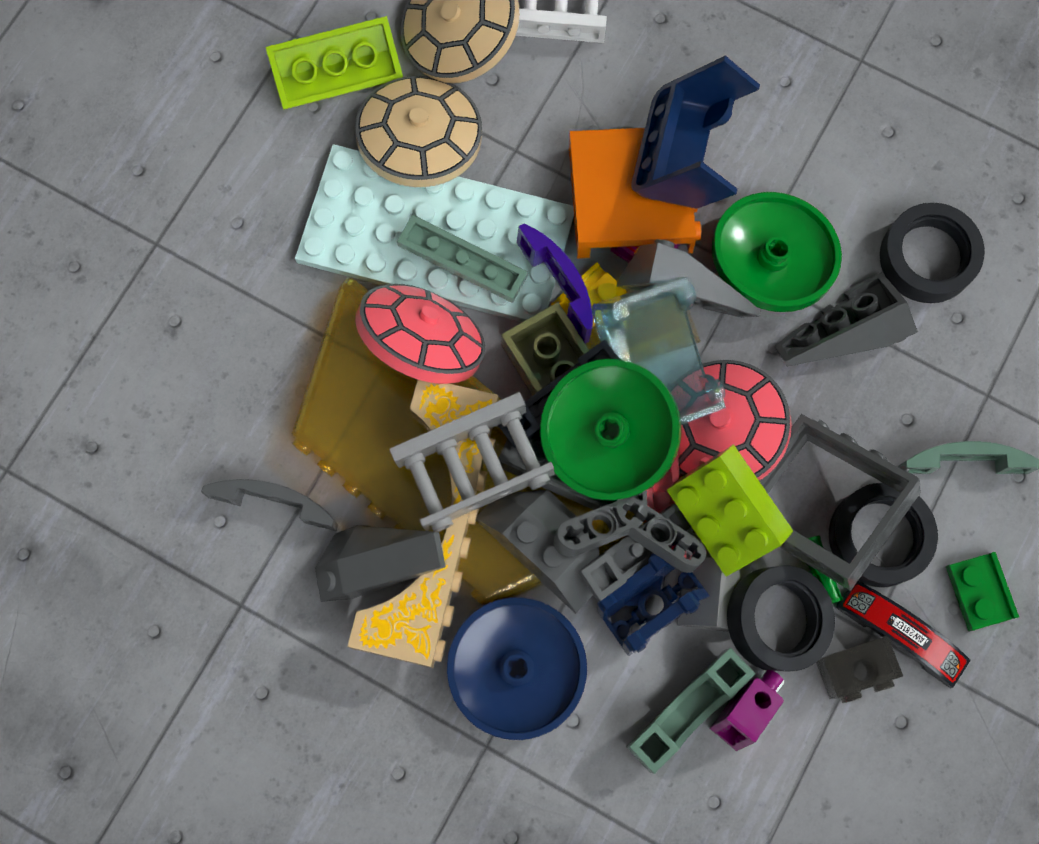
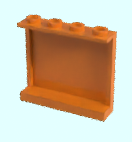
M645 128L570 131L569 161L577 259L590 258L591 248L641 246L653 244L656 239L671 241L674 244H687L688 253H693L695 242L701 240L700 221H695L694 213L697 212L698 208L694 209L643 198L632 190L631 182Z

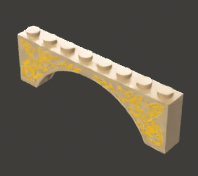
M417 380L410 411L412 417L429 432L498 402L499 399L497 394L449 383L438 384ZM492 427L489 429L490 433L488 434V437L494 448L496 439L490 438L493 429ZM469 437L457 443L456 451L476 495L477 491L483 492L488 472L482 471L484 460L475 440L471 441ZM450 473L452 506L463 500ZM479 508L453 519V525L447 528L441 543L445 568L420 576L400 594L382 604L356 612L347 647L429 668L434 667L435 661H442L446 641L440 639L443 627H450L454 606H450L449 603L452 592L458 593L463 572L457 570L460 558L467 559L471 538H467L466 534L469 524L475 525Z

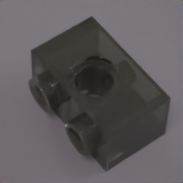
M888 636L824 656L816 662L829 699L841 698L842 703L863 697L861 690L873 687L875 692L895 686L893 680L903 677ZM857 661L866 667L867 674L862 681L857 679L853 673V667Z

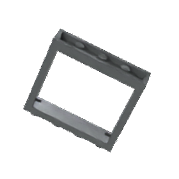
M801 414L791 427L790 441L781 461L766 477L759 480L767 493L770 492L807 441L900 492L898 498L850 564L794 530L782 546H780L783 550L851 591L920 495V479L909 473L907 467H897L888 462L882 453L874 449L868 451L862 448L851 436L845 433L839 435L830 430L828 425L822 420L817 422Z

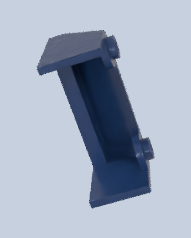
M725 55L663 85L656 92L651 102L631 182L632 190L643 198L694 209L736 195L738 188L703 162L710 130L726 124L732 116L734 101L759 90L760 84Z

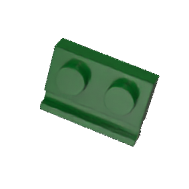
M996 552L945 566L968 632L1019 617Z

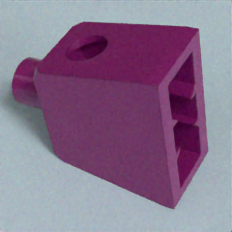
M767 670L761 679L755 677L737 692L709 729L735 751L754 744L784 702L783 698L777 694L784 684V679L775 671Z

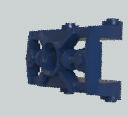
M653 553L648 559L649 563L628 578L625 584L597 603L598 614L605 621L627 656L643 651L652 636L678 619L682 614L685 613L687 615L697 611L700 606L699 602L710 597L693 572H682L675 586L671 587L668 584L663 588L666 575L676 568ZM696 587L699 588L686 593L681 598L677 595L682 589L691 590ZM652 596H660L664 602L662 611L656 615H651L646 610V602ZM624 606L637 607L630 612L632 618L627 621L619 620L612 623L609 619ZM636 623L639 626L646 623L639 630L631 634V627Z

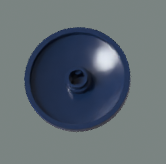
M505 598L481 607L459 628L448 654L447 677L456 705L473 725L485 733L498 738L526 740L551 732L572 714L584 692L587 679V659L579 634L571 622L558 610L534 599Z

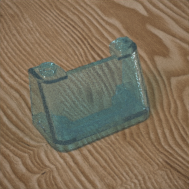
M687 277L672 279L593 304L592 314L600 341L602 342L605 339L621 360L644 367L667 386L676 401L681 425L726 408L723 399L725 397L724 386L719 379H714L713 376L705 374L686 311L692 309L693 301L696 300V293L693 285L688 282Z

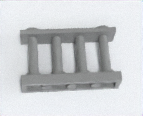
M520 392L390 448L399 468L405 466L406 469L411 470L430 515L420 519L425 531L432 529L433 532H440L452 526V520L525 487L530 486L533 490L551 481L549 477L555 475L552 462L540 466L521 425V415L526 413V407ZM501 423L504 427L507 426L527 470V473L509 481L488 437L489 429ZM469 437L471 441L475 440L495 487L475 495L456 451L457 443ZM435 452L443 455L463 500L445 509L441 506L423 464L426 461L425 457Z

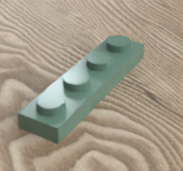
M413 214L397 240L399 247L511 303L514 302L528 276V271Z

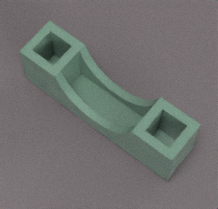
M731 647L725 649L626 747L650 773L655 774L681 748L687 738L714 711L731 699L756 673Z

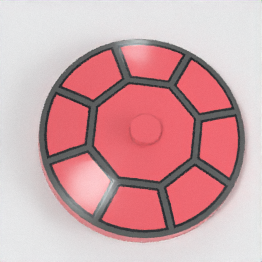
M405 284L381 285L368 291L357 309L355 317L356 327L365 345L385 364L412 378L438 384L461 382L470 378L477 371L484 358L485 342L475 322L457 305L426 289Z
M711 361L685 372L669 387L681 418V441L678 450L680 477L697 468L702 458L707 457L711 459L733 444L758 480L766 477L781 461L791 436L790 410L781 388L761 369L741 361Z

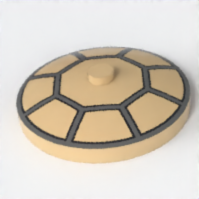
M408 0L401 20V41L404 51L411 63L420 72L444 83H461L475 79L493 68L510 48L519 24L518 0Z
M407 76L381 85L364 100L356 117V141L364 161L381 177L399 185L430 187L446 183L458 177L474 162L481 146L482 121L475 103L452 83L435 80L429 76Z

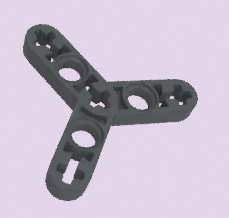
M647 491L630 498L612 500L611 504L567 520L559 526L553 537L555 549L563 556L573 557L628 535L676 569L686 573L695 571L706 557V549L698 539L647 506ZM628 510L634 513L631 520L625 517ZM646 520L648 523L642 530L640 526ZM592 521H604L608 525L609 532L607 534L596 532L593 529ZM659 528L663 530L667 536V541H656L651 535V529ZM582 530L584 532V534L577 539L575 544L572 540L566 541L564 539L566 534H568L569 537H574L576 535H579ZM676 540L678 543L673 550L669 547ZM686 550L692 552L690 560L684 557Z

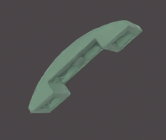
M963 441L947 443L924 450L900 465L907 467L911 474H931L941 468L940 461H995L996 474H1030L1039 469V459L1024 451L1002 444Z

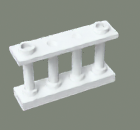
M525 0L524 8L519 9V24L515 36L604 43L607 16L597 14L599 0H586L584 14L568 13V0H555L554 11L537 10V0Z

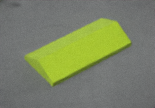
M387 16L265 47L283 110L385 84L403 77Z

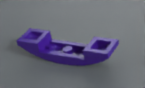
M525 223L519 225L516 243L532 267L545 263L570 301L567 312L569 320L585 344L588 343L593 327V315L589 294L581 275L569 257L551 239Z

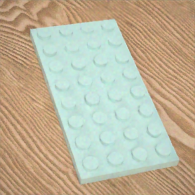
M333 144L295 260L302 265L378 285L405 284L420 287L451 301L455 305L524 322L549 308L556 280L545 263L535 267L531 266L516 243L518 226L525 223L551 239L564 252L574 219V211L572 205L459 176L446 183L430 187L399 185L386 180L374 172L364 161L358 150ZM412 214L528 271V276L514 302L511 303L399 247L397 240Z

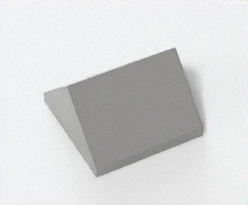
M705 557L703 563L693 573L710 597L700 601L699 609L694 613L682 614L677 619V625L729 632L727 625L728 603L737 584L746 575L751 573V566L746 565L726 577L713 557ZM696 587L691 590L682 589L680 591V598L684 596L686 593L699 588Z

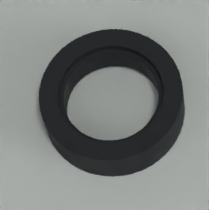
M942 203L918 204L904 211L886 232L880 247V264L885 277L903 296L922 303H940L960 294L976 278L984 261V241L976 224L959 209ZM919 227H934L946 232L952 237L959 248L960 266L957 273L943 280H930L916 274L908 266L903 256L902 245L905 235Z
M873 483L856 490L845 498L834 511L829 525L828 535L832 554L850 564L858 553L851 533L852 523L858 511L870 504L892 506L900 492L884 483ZM920 496L917 497L905 514L913 532V546L909 556L903 563L895 567H880L870 563L859 578V582L873 587H891L915 578L928 567L937 549L938 529L932 511Z
M782 565L755 570L746 575L737 584L728 603L727 625L735 648L752 665L763 670L799 671L812 666L826 653L834 634L835 613L827 590L814 575L799 567ZM776 584L791 589L800 598L806 612V629L801 641L792 650L785 653L774 651L768 647L760 638L755 625V609L759 598L768 588Z

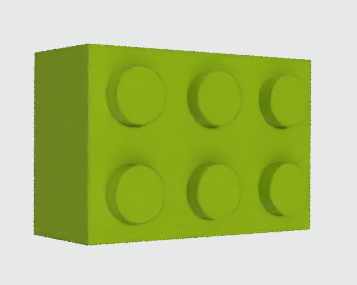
M734 444L681 477L667 489L671 498L726 577L782 546L793 532L791 526Z

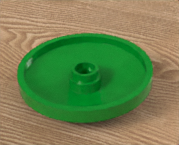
M761 192L751 194L736 201L722 215L712 239V258L720 278L757 308L768 311L792 312L815 304L830 290L841 268V245L832 224L813 205L785 193Z
M603 359L581 365L558 382L544 406L541 419V442L548 463L552 462L555 474L567 486L591 498L618 500L630 498L647 491L657 484L669 471L679 450L681 418L674 397L667 386L656 375L632 362L618 359Z

